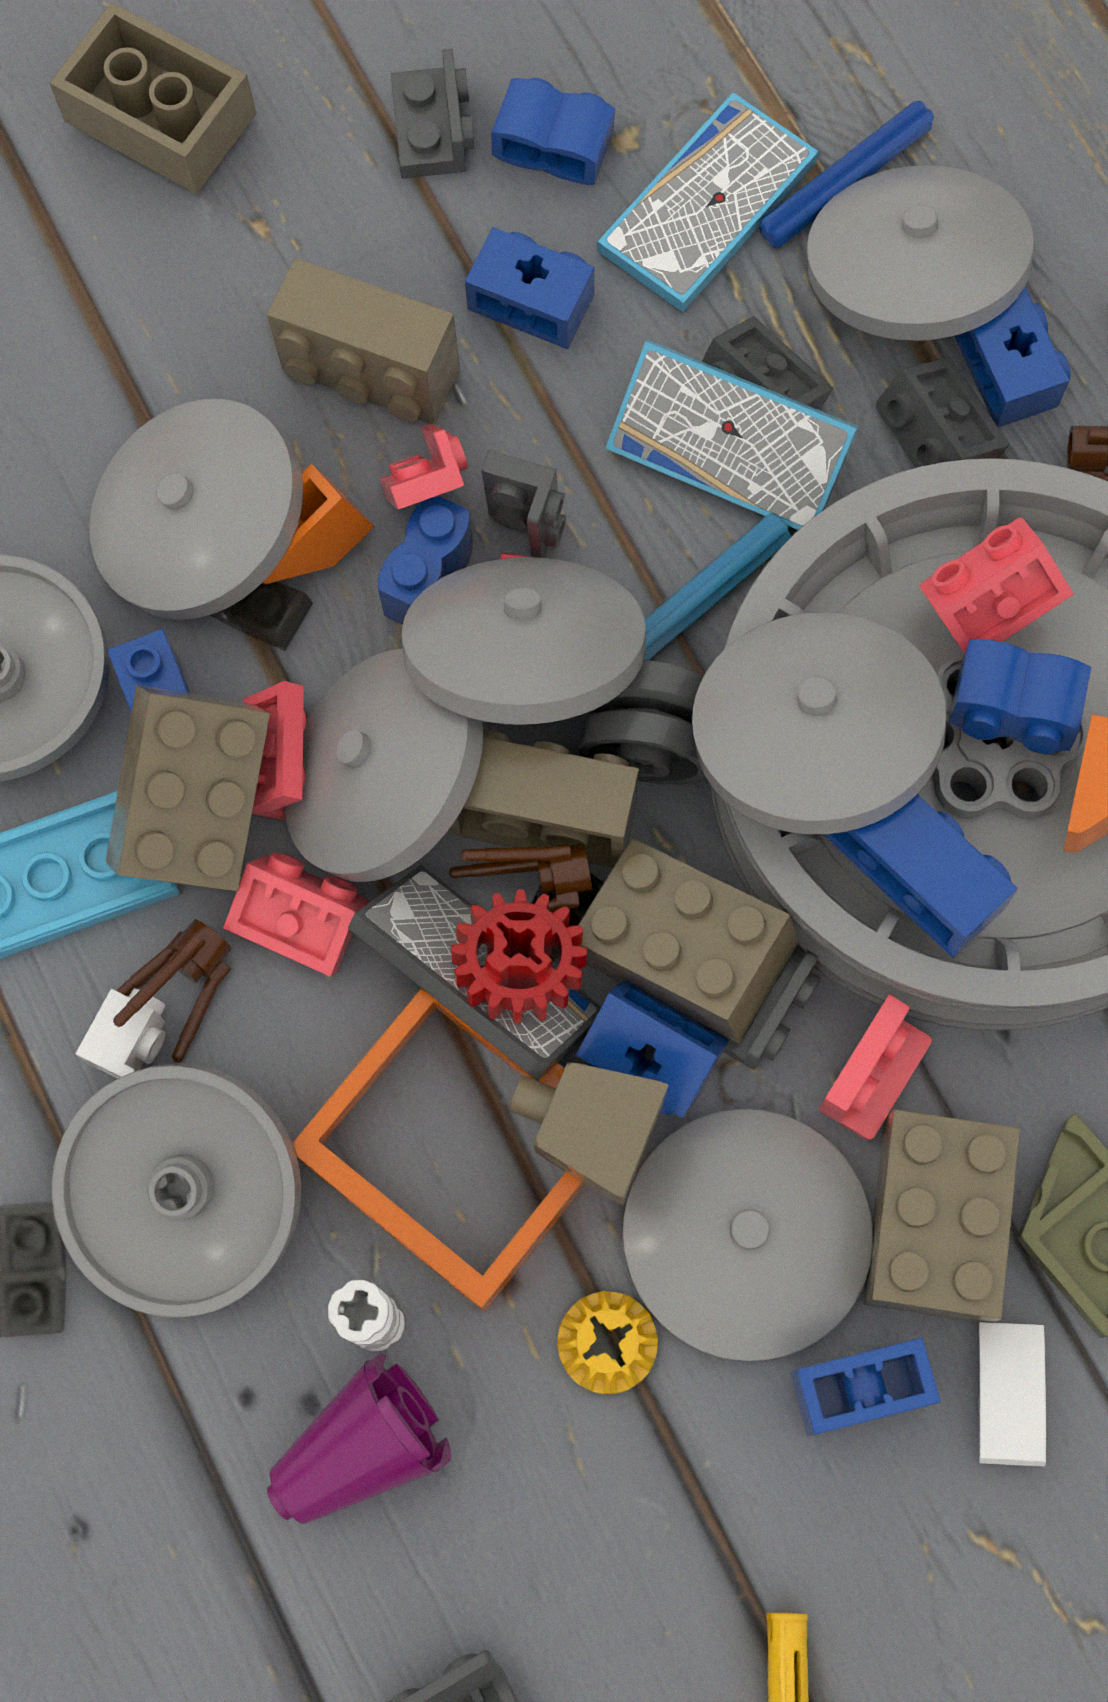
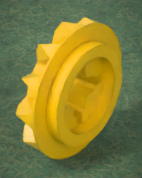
M604 1290L580 1298L568 1310L560 1324L557 1347L565 1371L577 1384L595 1393L616 1394L636 1386L649 1373L657 1354L658 1336L650 1313L640 1303L629 1295ZM596 1318L600 1325L603 1324L609 1331H613L618 1327L623 1329L630 1325L632 1329L625 1333V1338L619 1343V1349L622 1352L620 1357L625 1363L624 1366L620 1367L616 1359L612 1360L607 1353H602L597 1357L592 1355L585 1360L583 1355L591 1350L590 1346L597 1340L596 1334L593 1331L595 1327L590 1321L591 1319Z

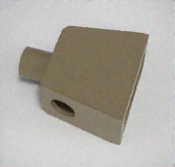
M568 1062L557 1088L523 1075L514 1092L509 1111L541 1124L534 1142V1150L538 1155L611 1201L623 1205L667 1096L669 1085L657 1080Z

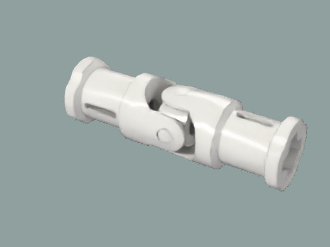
M365 1280L347 1282L343 1288L333 1293L328 1305L329 1321L336 1327L338 1334L361 1348L372 1352L385 1351L393 1343L401 1339L405 1328L404 1314L398 1309L395 1301L373 1283Z

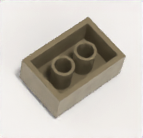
M113 2L109 4L49 82L64 122L195 194H198L257 114L247 74Z
M295 257L267 313L282 370L295 381L305 385H314L316 382L336 389L342 397L359 404L369 401L388 408L394 416L404 421L416 422L419 419L430 424H436L460 371L453 313Z
M136 685L105 861L117 875L238 891L270 712L254 704Z
M483 729L482 754L476 779L470 795L457 819L450 827L449 833L458 837L511 848L551 847L567 843L571 846L583 843L589 864L614 868L628 845L637 804L639 768L628 766V761L615 755L595 754L593 759L571 755L566 747L556 743L540 741L534 743V747L512 743L508 736L500 732Z
M634 838L630 840L579 923L583 929V942L580 947L587 949L586 965L619 982L623 979L694 1021L737 1043L741 1042L800 941L790 914Z
M896 1109L890 1113L884 1121L872 1226L873 1249L866 1278L863 1305L978 1323H992L1001 1320L1020 1128Z

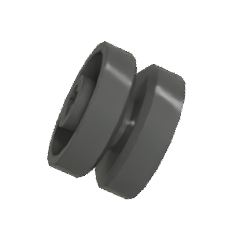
M644 660L640 671L631 684L614 699L594 709L595 714L584 720L579 746L580 756L593 759L595 754H611L628 761V766L639 768L638 781L686 784L700 781L706 776L699 764L695 749L692 716L695 696L704 676L693 670L670 663Z

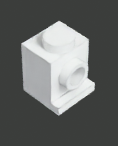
M113 989L110 990L75 1053L88 1065L116 1079L140 1070L143 1062L150 1064L159 1053L165 1039V1031L161 1030L165 1020L161 1017V1014L166 1005L154 997L135 1013L122 1027L114 1025V1017L127 1005L130 999L139 991L138 989H133L129 997Z

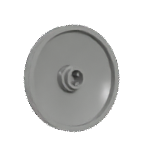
M920 165L894 168L854 182L835 195L822 208L814 220L808 236L807 258L809 279L821 303L837 318L858 330L897 340L919 341L946 338L965 333L988 323L1004 312L1018 298L1029 279L1032 269L1033 229L1030 219L1021 204L1007 190L990 179L969 171L944 166Z
M226 399L196 400L173 407L149 420L129 437L116 452L96 489L90 514L89 533L92 554L103 579L119 596L133 606L150 615L164 619L184 620L205 617L222 611L245 598L267 579L285 555L298 526L303 502V480L300 464L293 447L283 433L268 418L252 407L237 401Z
M0 555V782L34 773L50 765L68 752L83 737L98 714L105 697L109 677L107 641L102 626L84 595L73 583L52 568L30 559L10 555Z
M519 557L498 559L457 570L425 589L409 607L402 625L404 664L409 677L417 688L429 699L454 713L472 719L499 724L549 723L569 719L592 711L614 699L631 684L640 671L645 656V619L638 602L632 594L617 581L597 570L577 563L550 558Z
M815 612L796 614L765 623L747 632L730 644L708 668L700 682L693 706L692 726L695 749L699 764L713 789L731 807L744 816L771 828L791 833L833 834L855 830L876 823L902 808L919 793L934 773L942 754L946 734V703L944 693L935 670L924 654L913 643L889 627L866 618L843 613Z
M403 649L379 653L354 666L328 689L306 720L303 731L305 783L302 791V800L284 807L288 831L298 851L314 866L338 878L354 882L384 879L413 865L444 837L457 819L470 795L482 754L483 721L454 713L424 695L408 675L404 664Z
M163 1064L141 1069L114 1080L95 1093L79 1109L67 1127L57 1150L52 1176V1203L58 1231L68 1253L80 1271L94 1286L118 1303L139 1312L162 1317H190L210 1313L232 1304L259 1285L274 1270L285 1254L297 1226L301 1205V1176L296 1152L287 1130L270 1105L258 1093L243 1082L216 1069L193 1064Z
M736 1109L712 1113L682 1126L662 1141L648 1156L632 1184L627 1199L623 1220V1248L627 1269L640 1300L653 1318L668 1333L685 1345L715 1358L738 1362H761L797 1353L826 1336L841 1322L854 1305L865 1283L872 1256L873 1229L871 1213L863 1187L846 1158L831 1142L808 1125L793 1118L764 1110Z

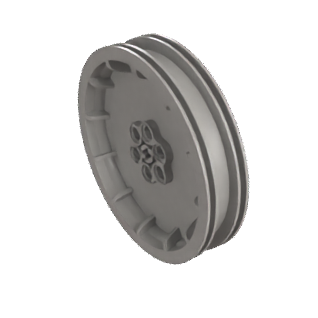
M989 458L965 459L921 466L896 473L864 486L816 515L777 551L764 567L740 606L730 629L724 650L739 637L765 623L796 614L815 612L843 613L866 618L889 627L913 643L924 654L935 670L941 683L946 703V734L944 741L946 749L942 750L935 771L926 785L919 791V796L936 812H945L955 819L964 832V838L982 855H990L1001 862L1009 872L1011 882L1018 889L1005 910L952 958L823 834L791 833L760 824L731 807L710 784L712 804L718 829L733 868L749 895L790 914L800 940L794 950L795 952L805 956L807 951H810L819 956L814 966L815 969L849 992L880 1007L890 994L911 1007L906 1014L907 1017L942 1026L989 1031L1045 1027L1072 1021L1108 1008V834L1077 853L1063 850L1091 715L1108 717V481L1065 467L1041 462ZM1017 518H1023L1043 542L1074 595L1003 642L1020 647L1029 653L1061 655L1081 661L1092 667L1080 731L1070 751L1053 754L1036 753L1011 737H996L988 740L993 742L999 739L1003 743L1002 748L996 742L986 745L981 739L970 737L961 728L949 723L954 698L949 694L947 687L957 685L964 653L920 589V584L931 577L941 565L958 559L983 542L993 530L1008 525ZM954 782L970 784L975 788L978 800L970 802L960 800L952 792L951 784ZM1023 782L1031 785L1036 790L1038 801L1025 802L1019 799L1013 792L1012 784Z

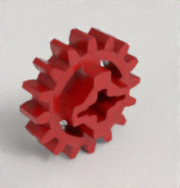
M524 889L517 890L513 903H505L499 893L492 894V909L489 911L474 904L470 908L473 925L458 923L456 937L459 944L451 946L452 964L458 966L454 969L456 986H470L467 990L468 1004L474 1007L486 1000L489 1002V1018L493 1020L501 1014L503 1009L511 1010L514 1024H521L524 1011L533 1010L535 1016L540 1021L545 1020L547 1017V1003L549 1002L562 1009L567 1007L569 993L566 988L580 990L583 972L579 969L586 967L587 949L580 947L583 942V929L581 925L567 927L570 919V910L565 906L554 913L550 912L549 895L544 893L537 899L535 904L527 903ZM484 943L487 946V953L489 955L486 957V965L481 969L477 956L481 945ZM557 945L561 956L556 970L552 967V959L549 957L552 955V947Z

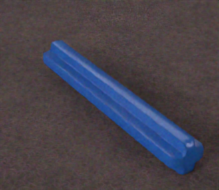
M914 101L763 218L759 230L762 237L772 247H781L813 222L822 208L835 195L854 182L873 175L929 131L934 119L932 111L926 108L922 101Z

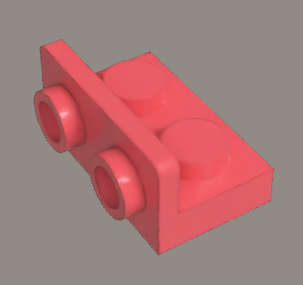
M434 424L421 427L431 460L427 458L422 459L421 454H417L388 465L391 474L379 478L386 500L399 510L464 486L460 471L468 469V464L457 435L451 436L449 432L446 433L445 429Z
M1017 518L1008 525L996 528L988 534L983 542L958 559L944 563L936 569L931 577L920 584V589L963 653H965L970 639H988L1003 642L1074 595L1045 545L1023 518Z
M283 681L244 698L243 703L254 704L270 712L252 814L286 821L284 807L302 800V791L305 783L303 731L306 725V714L304 711V686Z
M272 852L270 856L264 855L247 863L223 929L331 977L337 973L353 933L348 929V926L354 914L371 901L357 895L358 888L354 884L334 876H325L324 879L304 871L305 865L302 861L284 853Z
M890 994L818 1111L866 1141H870L875 1137L932 1043L929 1035L903 1020L911 1007Z

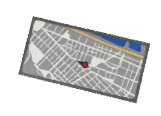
M422 865L411 871L354 914L348 926L351 932L537 1081L587 1035L601 1009V1006L582 991L566 988L569 993L568 1006L562 1009L552 1002L547 1003V1017L543 1021H540L535 1016L533 1010L524 1011L521 1024H514L511 1010L503 1009L495 1020L490 1019L488 1014L489 1002L486 1000L471 1007L468 1004L467 990L470 986L457 987L455 983L454 969L458 966L452 964L451 946L459 944L456 937L458 923L473 925L470 909L473 905ZM484 943L481 945L477 956L481 969L486 965V957L489 955L487 953V946Z

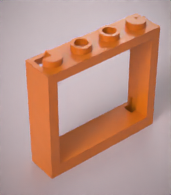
M421 988L292 1144L297 1159L485 1312L586 1184L565 1172L482 1276L323 1145L435 1008L518 1074L535 1080ZM559 1063L555 1064L538 1082L557 1088L565 1068Z

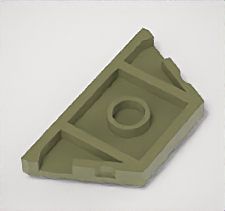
M1075 1113L1062 1125L1016 1239L1100 1338L1108 1337V1150Z

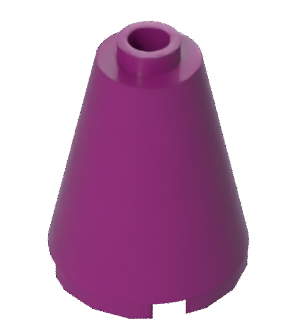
M380 1353L371 1360L366 1361L270 1469L271 1485L267 1487V1494L275 1510L284 1519L289 1520L293 1517L299 1523L307 1524L435 1473L451 1460V1448L447 1437L436 1443L429 1428L439 1421L432 1406L420 1388L400 1365L396 1363L388 1370L383 1367L386 1355Z

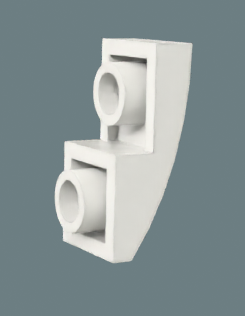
M979 1322V1463L1045 1467L1046 1382L1044 1325Z

